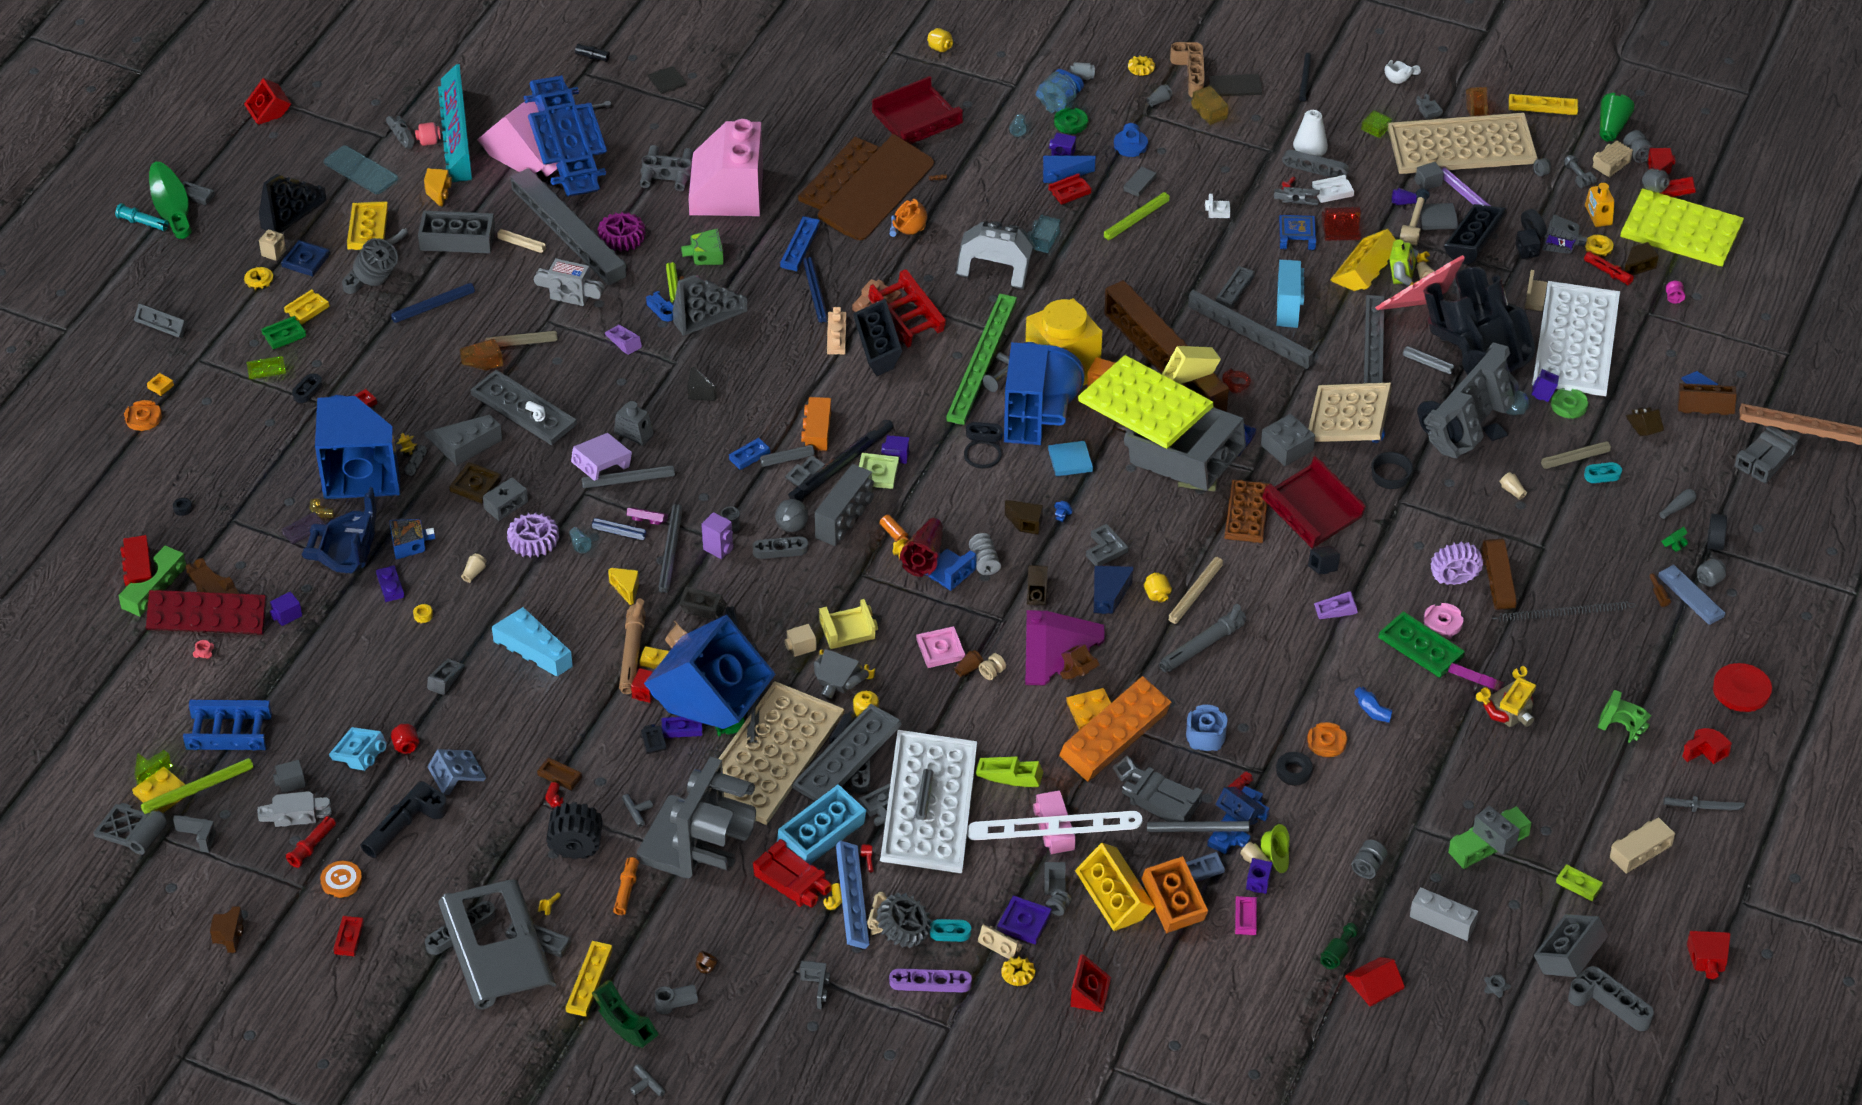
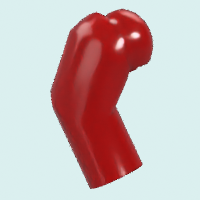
M555 782L550 783L545 795L546 801L553 808L556 806L561 807V804L564 802L563 797L559 798V795H557L560 786Z

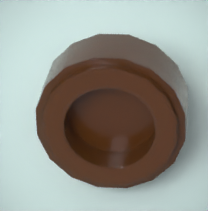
M700 951L696 957V968L701 973L708 974L715 968L718 959L708 952ZM701 963L705 966H708L707 969L703 968L701 966Z

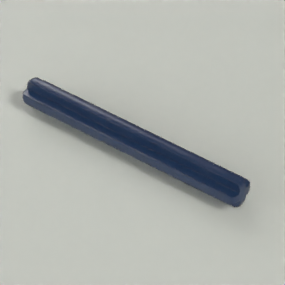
M805 258L804 267L818 321L820 323L827 322L828 315L813 258Z
M472 283L457 287L393 312L391 318L394 323H398L475 292Z

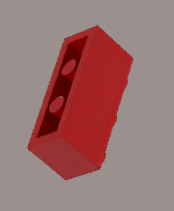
M147 536L123 538L124 546L120 548L122 558H125L122 561L123 571L127 572V574L123 575L125 586H128L130 583H142L152 578V569Z

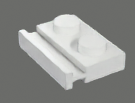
M1346 175L1312 181V188L1320 190V194L1317 197L1321 203L1354 196V190L1346 179Z

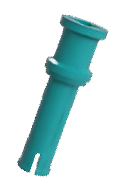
M120 203L115 211L116 218L127 219L130 223L139 222L162 231L167 230L164 225H169L167 220L142 213L135 207H126L123 203Z

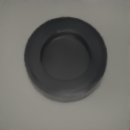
M179 498L174 501L173 510L176 515L185 516L192 512V502L188 498Z

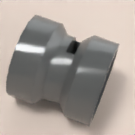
M732 506L724 508L721 511V516L732 522V531L735 533L740 529V512Z

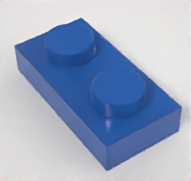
M757 438L729 454V460L738 469L742 470L758 461L761 456L770 454V448L760 438Z

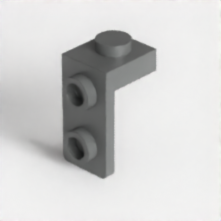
M801 961V980L819 982L817 1009H822L823 1002H827L828 994L825 984L829 985L830 972H827L826 963L815 961Z

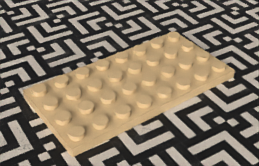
M1524 113L1388 123V132L1399 174L1416 173L1417 167L1436 162L1441 169L1445 167L1448 170L1534 164L1535 160H1537Z
M776 681L773 682L755 707V716L759 711V723L755 726V733L759 736V738L755 736V740L758 743H748L751 740V736L747 738V727L751 722L750 714L719 757L722 760L723 774L752 782L755 785V791L752 795L745 794L743 797H738L724 792V797L754 806L756 808L755 821L765 825L768 824L792 790L793 782L806 770L844 715L843 708Z

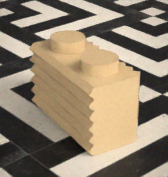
M1618 140L1613 144H1608L1602 152H1597L1594 155L1593 168L1610 178L1626 166V164L1630 163L1633 150L1626 145L1624 146Z

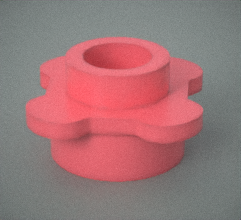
M207 640L198 641L195 644L193 656L195 658H211L214 644Z

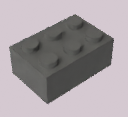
M1565 914L1536 951L1534 957L1544 975L1578 977L1597 950L1602 946L1608 934L1599 916Z

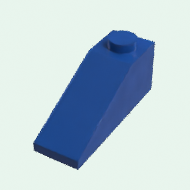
M1043 156V183H1054L1078 173L1082 176L1094 172L1096 156Z

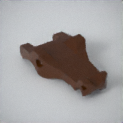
M203 558L195 560L193 564L189 563L186 565L187 574L190 575L197 588V592L239 594L233 580L230 577H221L215 574L206 565Z

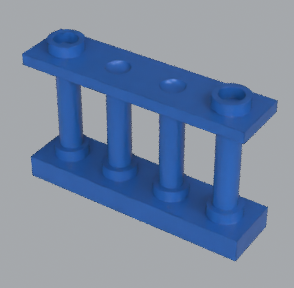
M269 700L189 701L191 719L195 720L192 734H183L186 750H266L264 734H260L263 719H271L272 716ZM203 719H215L212 734H200ZM223 719H235L232 734H220ZM243 719H254L252 734H240Z

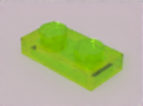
M283 356L246 362L249 380L286 374Z

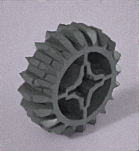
M897 893L894 896H888L877 910L876 921L879 922L877 928L883 929L881 935L886 934L888 936L887 941L893 940L894 946L900 943L902 948L906 947V945L909 948L914 945L917 946L927 938L930 932V924L932 922L929 919L930 913L925 912L926 906L920 905L921 900H914V895L908 897L906 893L902 895Z

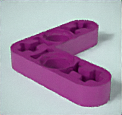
M1451 663L1448 670L1452 674L1497 691L1502 689L1505 684L1497 679Z

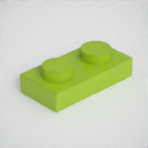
M1567 864L1556 879L1557 884L1592 902L1603 886V882Z

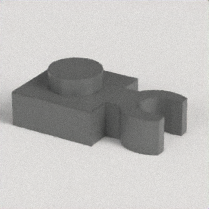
M1428 94L1424 95V99L1417 96L1416 104L1419 105V110L1426 120L1442 116L1443 110L1435 100L1430 101Z

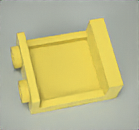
M865 599L860 600V607L829 614L827 607L819 608L820 624L830 649L875 639V631L878 630L876 619H872L871 607L866 604Z

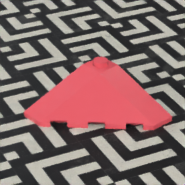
M1462 255L1375 308L1377 310L1427 304L1423 290L1427 286L1437 283L1441 286L1442 294L1446 293L1465 257Z

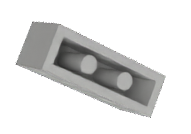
M1421 887L1412 901L1410 911L1411 918L1468 941L1476 926L1478 915L1477 910Z

